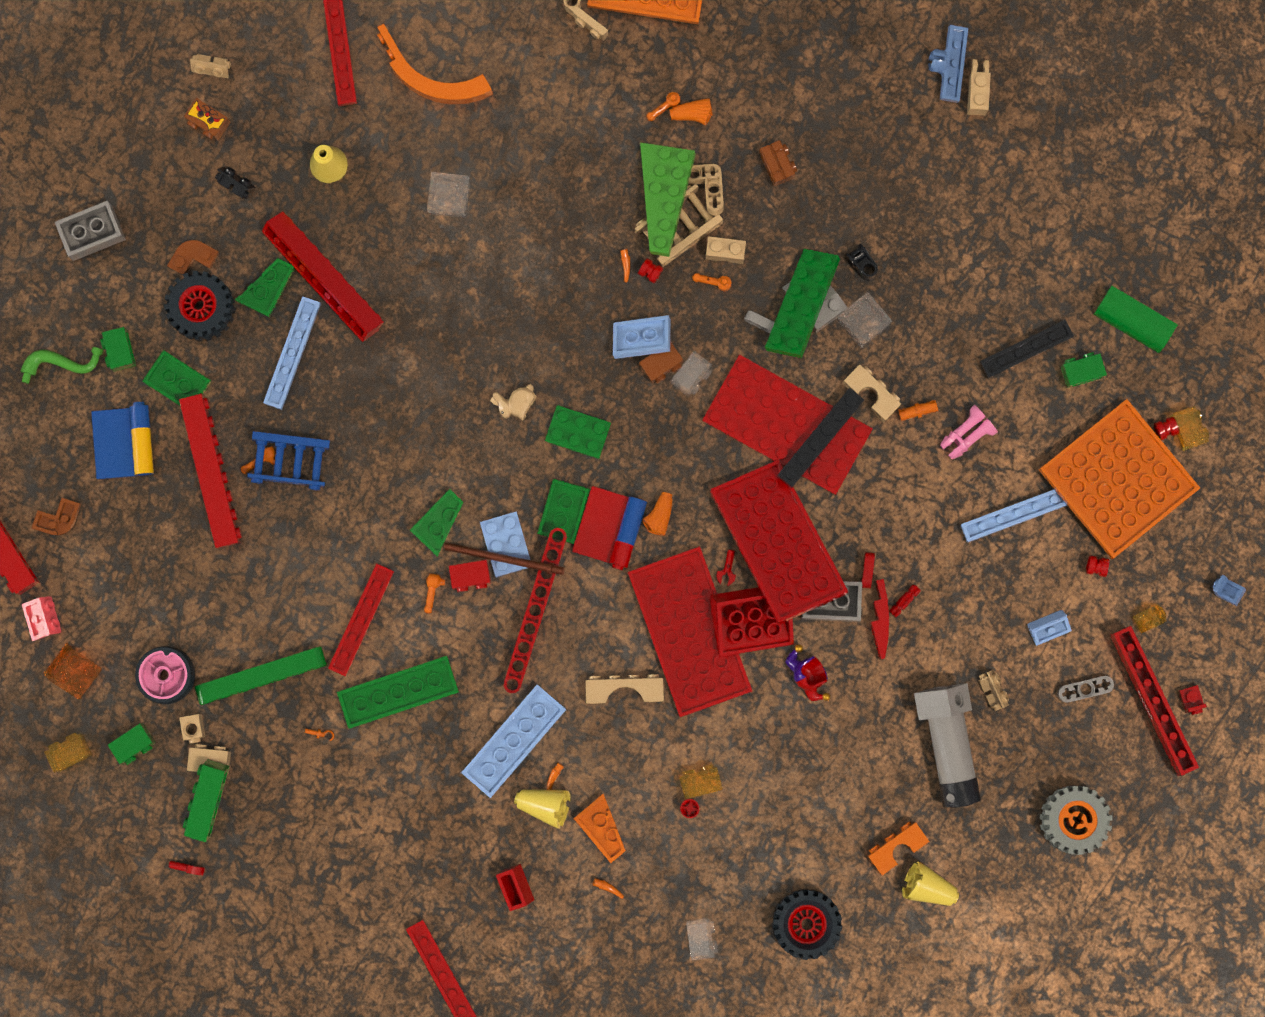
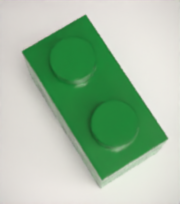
M125 327L102 332L103 338L100 341L103 350L106 349L107 356L105 357L107 367L114 372L136 367L128 330Z
M1094 352L1083 355V359L1076 360L1075 357L1065 360V364L1061 366L1067 389L1103 379L1107 376L1101 354L1095 355Z
M140 723L108 744V747L119 764L124 765L126 763V765H130L137 760L136 756L140 753L144 755L153 749L152 745L156 742L145 725Z

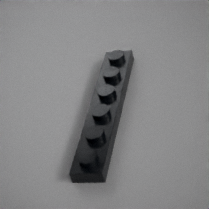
M849 388L777 477L793 488L863 403L864 399Z

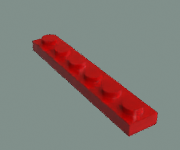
M323 0L338 106L357 104L343 0Z
M376 563L328 669L345 677L347 676L394 571Z
M424 919L407 928V933L453 1016L477 1017Z

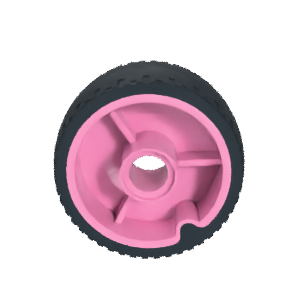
M169 646L157 647L145 653L139 660L135 671V680L140 692L147 699L158 704H173L185 698L192 690L196 676L191 659L183 651ZM163 670H167L169 673L166 680H162L160 677V673Z

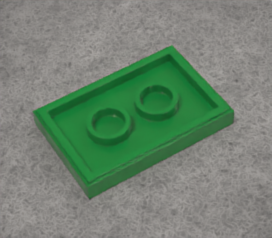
M163 350L142 382L180 406L179 399L204 394L212 381Z
M553 479L537 534L549 537L553 529L561 528L566 532V542L574 544L590 489ZM557 531L553 534V539L562 541L564 538L562 532Z

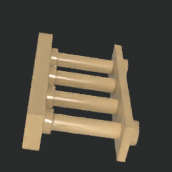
M697 184L687 186L684 201L688 198L705 219V224L700 228L695 226L685 211L681 209L680 219L689 229L690 235L684 239L677 232L675 233L673 240L675 246L671 248L670 256L659 255L658 263L662 267L669 264L723 224L722 217L720 215L715 217L710 215L695 195L698 191ZM644 218L636 224L635 233L638 235L644 232L648 238L647 220Z

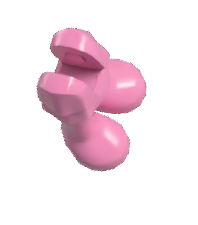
M976 405L971 407L969 418L953 432L951 431L948 436H945L940 444L943 450L950 446L953 441L957 444L958 447L948 455L951 459L962 456L982 436L986 434L993 436L998 433L994 425L986 419L964 440L961 438L972 427L986 418Z

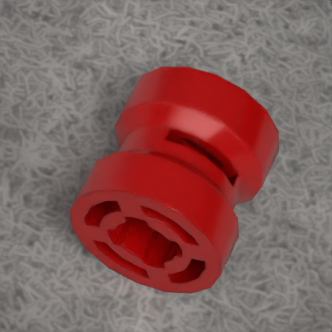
M647 258L642 264L638 275L646 276L651 283L655 284L664 268L653 264V261Z
M1174 417L1167 418L1165 422L1158 421L1153 425L1155 433L1161 441L1167 439L1169 435L1175 436L1179 434V428Z
M1089 555L1086 574L1093 575L1096 573L1100 577H1106L1109 569V559H1097L1096 556Z
M686 799L681 803L680 811L684 817L694 818L700 811L699 804L693 799Z

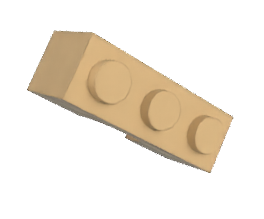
M859 364L842 384L848 389L851 388L857 394L863 390L873 391L877 400L870 410L884 423L900 407V398L893 392L890 394L885 389L886 385L880 379L876 380L871 376L873 373L868 367H862Z

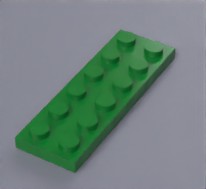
M803 249L765 345L766 351L802 358L839 264V255Z
M444 656L339 691L337 695L348 729L457 694L459 690L448 656Z

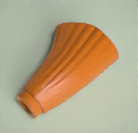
M709 98L684 103L669 109L671 121H695L707 125L713 115Z
M661 492L652 511L642 519L649 533L659 536L666 535L672 510V494Z

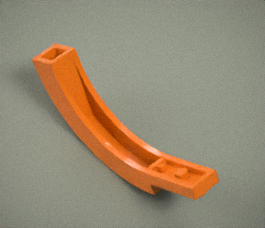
M382 24L377 27L379 31L377 37L382 45L385 43L388 47L386 52L391 59L389 63L391 69L400 81L416 94L438 103L455 105L477 102L493 95V91L483 74L459 83L438 82L421 75L406 62L385 25Z

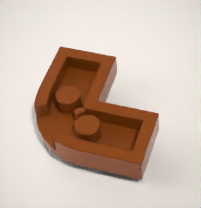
M189 240L182 243L176 249L167 267L183 275L188 272L195 260L211 269L220 253L200 241Z
M61 498L56 516L37 510L31 528L51 535H63L73 528L81 504Z

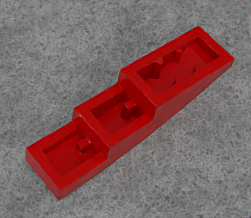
M884 579L875 581L879 600L873 601L872 604L877 620L870 622L880 660L885 659L889 637V609Z

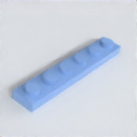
M302 296L265 396L264 404L280 410L283 409L321 306L320 302Z
M1054 489L968 521L960 526L967 543L1068 505Z

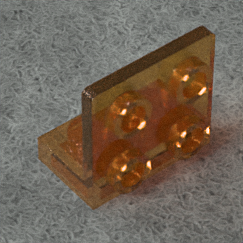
M66 643L43 674L49 681L75 698L80 699L102 669L78 653L73 646Z

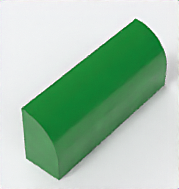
M1114 286L1108 289L1093 314L1157 353L1162 351L1178 324Z

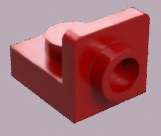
M1198 685L1178 691L1185 713L1199 714L1203 712L1202 708L1207 707L1206 703L1203 702Z

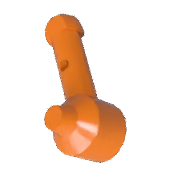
M676 92L669 93L664 103L652 112H648L646 115L647 120L653 121L669 107L673 108L680 105L679 94Z
M695 273L692 276L694 282L718 286L723 292L730 290L732 286L731 279L727 276H722L719 279L700 275V273Z
M273 446L265 448L263 462H270L272 465H275L276 451ZM256 458L241 467L243 474H247L255 468Z
M429 573L426 578L428 592L424 612L427 614L432 613L435 590L439 586L445 585L446 580L441 579L439 574Z

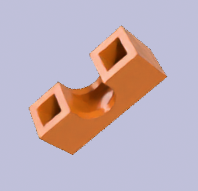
M910 821L900 827L902 831L897 835L894 833L890 834L884 839L886 842L883 845L879 846L877 844L869 850L870 854L867 857L880 875L883 876L898 865L893 857V850L897 845L905 844L912 853H915L930 842L916 822L912 824Z

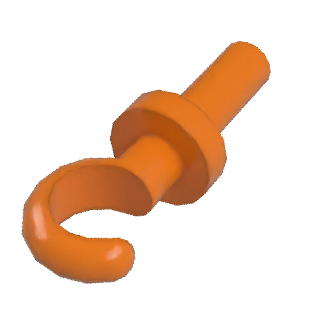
M305 728L304 733L316 735L318 739L319 737H324L327 732L332 734V738L329 741L334 739V733L331 730L321 732V729L315 731Z

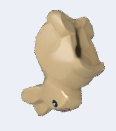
M529 383L526 387L513 391L509 399H504L499 393L494 392L490 401L494 405L499 406V412L503 418L507 419L512 415L523 421L537 396L533 392V385Z

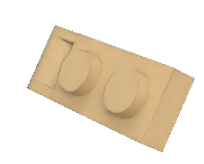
M563 0L565 10L574 17L577 25L581 28L585 26L596 39L600 38L603 41L606 39L608 30L580 9L581 0H576L577 4L575 6L567 4L570 0Z

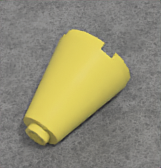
M320 145L315 149L310 159V169L316 179L320 182L332 183L337 180L339 181L346 174L348 163L343 151L329 145Z
M522 789L520 793L516 794L514 802L517 804L518 809L560 829V826L564 825L569 811L566 802L570 801L571 797L568 790Z
M917 862L918 864L914 863L911 866L904 880L908 882L907 886L902 888V896L905 899L951 906L957 902L959 893L955 886L921 862Z

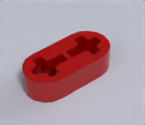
M865 552L861 582L862 588L871 589L875 560V553Z

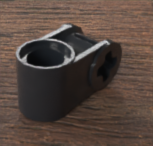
M859 244L857 245L858 248L850 254L846 253L845 258L863 280L872 281L877 275L878 266L866 248ZM871 267L874 273L868 275L864 272V269Z

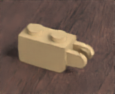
M973 59L972 71L969 76L967 115L986 116L989 110L991 73H989V60L984 61L983 72H977L978 62Z

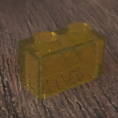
M1195 406L1170 416L1174 417L1179 428L1177 437L1183 452L1209 442L1208 430L1206 427L1203 428L1201 412L1199 409L1196 410Z
M73 733L65 737L66 741L60 744L55 742L48 746L49 750L44 753L54 773H59L93 755L82 734L77 735Z
M711 764L701 767L702 771L694 773L693 769L682 772L683 776L679 778L684 798L689 799L723 790L717 767L713 768Z

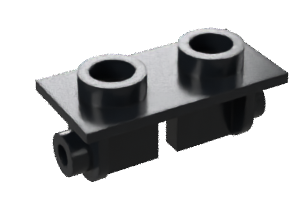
M226 166L217 169L219 171L215 176L217 182L227 189H230L233 184L234 187L231 192L241 199H247L250 196L248 191L256 188L249 179L240 177L231 167Z

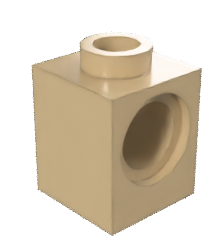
M202 714L180 717L183 741L189 740V744L201 742L200 738L205 737ZM191 724L197 726V732L194 735H191L188 731Z

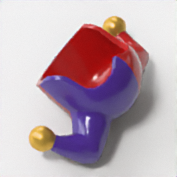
M797 644L785 661L786 665L794 672L795 683L804 690L809 700L828 701L830 699L829 693H817V688L828 681V676L822 663L815 656L803 661L796 659L797 654L803 650V646Z

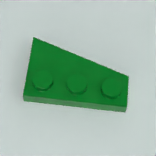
M450 489L410 529L437 557L463 504V501Z

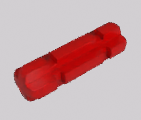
M912 585L889 612L894 617H898L901 614V610H904L912 602L913 597H916L921 590L916 585Z

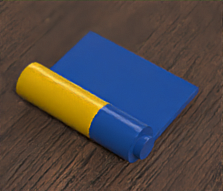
M134 402L133 406L125 409L91 411L96 479L154 474L149 406L145 405L144 402Z

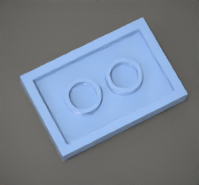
M669 315L613 323L614 358L670 352L671 319Z
M517 511L480 522L489 552L531 560ZM491 560L496 578L528 569L527 567Z

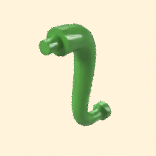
M92 347V358L85 365L78 364L50 350H37L26 358L20 371L24 373L21 382L29 384L31 376L36 375L38 366L43 362L57 365L75 373L91 372L96 367L99 357L103 354L104 350Z

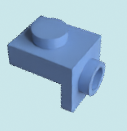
M1222 575L1220 579L1218 578L1213 585V592L1217 597L1235 606L1238 605L1246 591L1244 587L1232 582L1225 575Z

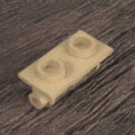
M200 54L193 55V58H190L192 72L229 78L228 69L231 67V61H228V59L214 57L213 62H210L211 56Z
M994 670L980 675L979 682L984 693L989 690L992 692V694L986 696L991 709L993 708L994 711L1001 709V705L1002 708L1008 706L1009 697L1000 686L1001 680L999 675Z

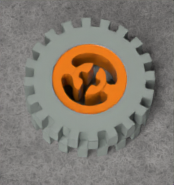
M1066 786L1054 791L1053 795L1047 797L1046 804H1043L1041 808L1043 812L1040 814V819L1042 820L1040 827L1045 833V839L1049 840L1050 844L1059 851L1069 854L1083 855L1084 853L1093 852L1095 848H1100L1102 846L1101 843L1109 837L1107 836L1108 831L1112 829V826H1110L1112 815H1109V810L1111 809L1109 805L1105 804L1103 796H1099L1098 792L1084 786ZM1077 805L1083 807L1088 812L1090 821L1087 822L1086 815L1079 811L1069 813V808ZM1079 815L1078 819L1081 822L1076 823L1074 825L1075 821L1073 820V817H1077ZM1064 818H1066L1068 826L1074 829L1084 827L1085 831L1077 835L1070 833L1064 826Z

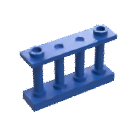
M253 431L252 441H256L257 445L254 474L248 473L247 476L248 479H251L252 483L262 484L263 481L309 486L310 490H320V487L324 488L325 482H319L322 453L325 450H329L330 440ZM267 443H273L277 447L273 476L262 475L264 450ZM286 445L294 446V449H296L292 478L281 477L283 454ZM306 448H313L315 452L312 481L300 479L303 450Z

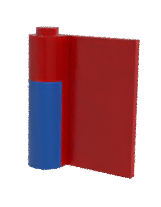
M592 486L572 552L610 563L612 568L623 571V568H628L647 502Z

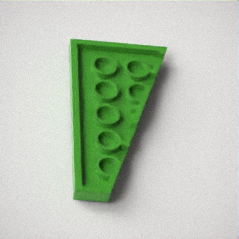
M640 142L649 250L651 254L669 257L696 153L694 150Z

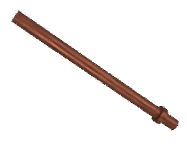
M447 542L444 545V550L546 571L547 574L551 575L553 573L563 575L565 571L564 567L555 566L554 563L545 564Z

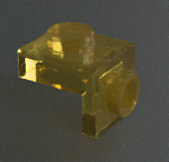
M1159 604L1133 616L1141 634L1167 622L1166 613Z

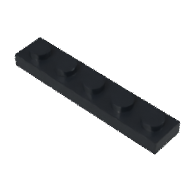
M1064 320L981 360L979 363L989 379L1073 338L1074 335L1067 321Z

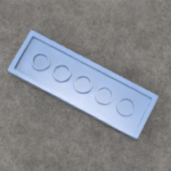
M536 685L461 773L491 798L566 709L540 686Z

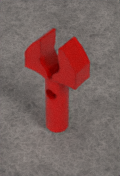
M728 550L724 569L717 571L716 578L720 585L722 576L726 573L729 577L727 587L735 581L736 575L731 571L735 556L734 550Z
M176 861L169 862V868L185 871L194 875H204V867Z

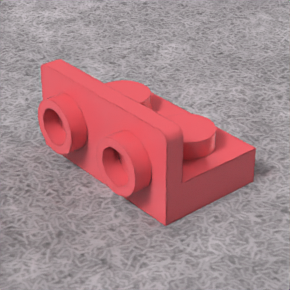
M51 596L40 597L22 604L32 641L61 633L60 622L57 618Z

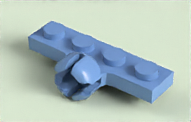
M955 25L948 26L946 49H934L929 56V60L932 61V63H928L929 70L942 75L939 100L955 103L960 101L968 28Z

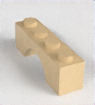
M659 674L647 675V678L640 679V675H628V679H620L619 675L609 676V679L601 680V676H590V680H586V704L606 703L613 691L624 687L636 690L642 696L644 702H664L663 678H659Z

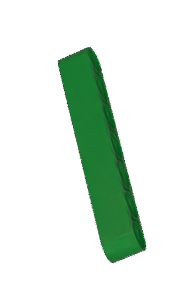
M316 647L197 685L194 688L199 704L204 705L324 667L327 663L322 647Z

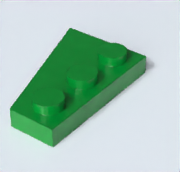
M277 258L235 301L270 318L295 268L291 264Z

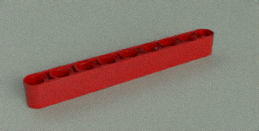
M555 528L550 532L541 563H554L555 566H559L567 540L566 532L563 529ZM557 531L562 532L564 535L561 542L553 540V534ZM550 550H555L558 553V557L554 561L547 558V553ZM538 570L504 680V688L509 693H516L522 687L554 583L555 573L552 574L551 578L544 579L541 575L542 571ZM538 587H545L547 591L546 595L542 598L536 595ZM533 605H538L541 608V613L538 616H533L530 613V608ZM529 623L535 626V632L531 635H528L524 630L525 626ZM527 642L530 648L527 653L520 652V643ZM517 660L522 661L524 664V668L520 672L515 671L513 668V664ZM510 679H515L518 682L517 689L511 690L508 688L507 683Z

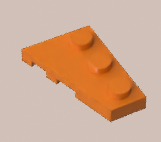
M604 794L573 818L610 863L626 851Z

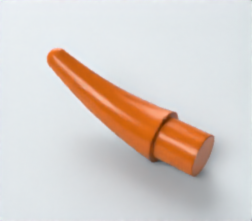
M622 249L620 253L624 270V282L627 283L630 274V256L627 249Z
M559 762L550 772L547 790H552L555 780L564 768Z
M596 878L593 880V886L613 893L621 899L624 898V895L605 880Z

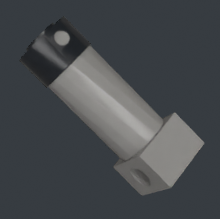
M968 684L940 686L914 693L919 720L928 719L943 807H964L981 801L964 712L972 710Z

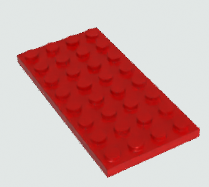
M739 354L702 422L772 461L779 460L784 467L832 410L833 406ZM850 417L802 477L836 495L873 428Z
M779 460L710 489V494L778 625L848 594V589L794 487H789L777 477L783 469Z
M700 546L628 572L679 717L752 692L740 655L719 656L710 595L717 594Z

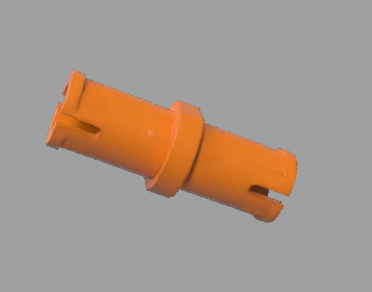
M932 400L922 404L915 403L914 406L898 409L901 421L914 417L922 418V415L938 412L936 400Z

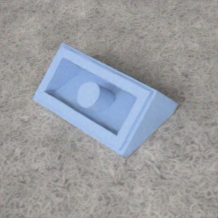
M1063 610L1027 624L1036 646L1072 631L1067 615Z

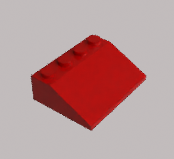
M759 587L710 595L711 613L720 657L794 645L793 619L778 625Z

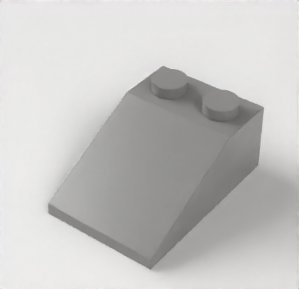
M790 282L782 287L785 293L788 290ZM831 286L828 289L814 325L813 331L815 334L844 314L848 309Z

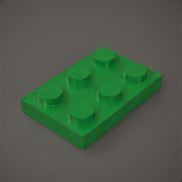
M557 405L545 442L600 459L611 422Z

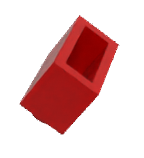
M487 560L449 566L452 589H457V593L469 591V587L475 586L476 590L488 588V584H491Z
M521 864L504 869L496 874L509 911L525 907L535 900Z

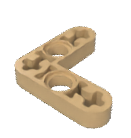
M716 164L693 165L691 172H697L699 176L697 178L690 177L688 185L705 184L707 212L714 216L720 215L724 210L721 168ZM712 171L715 172V176H711ZM715 186L719 188V191L711 193L709 189ZM713 199H717V208H713Z

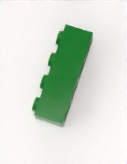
M207 759L204 764H200L197 771L199 780L195 782L192 793L195 795L193 800H190L187 809L190 811L189 817H186L183 824L185 829L184 836L205 843L211 837L229 765Z

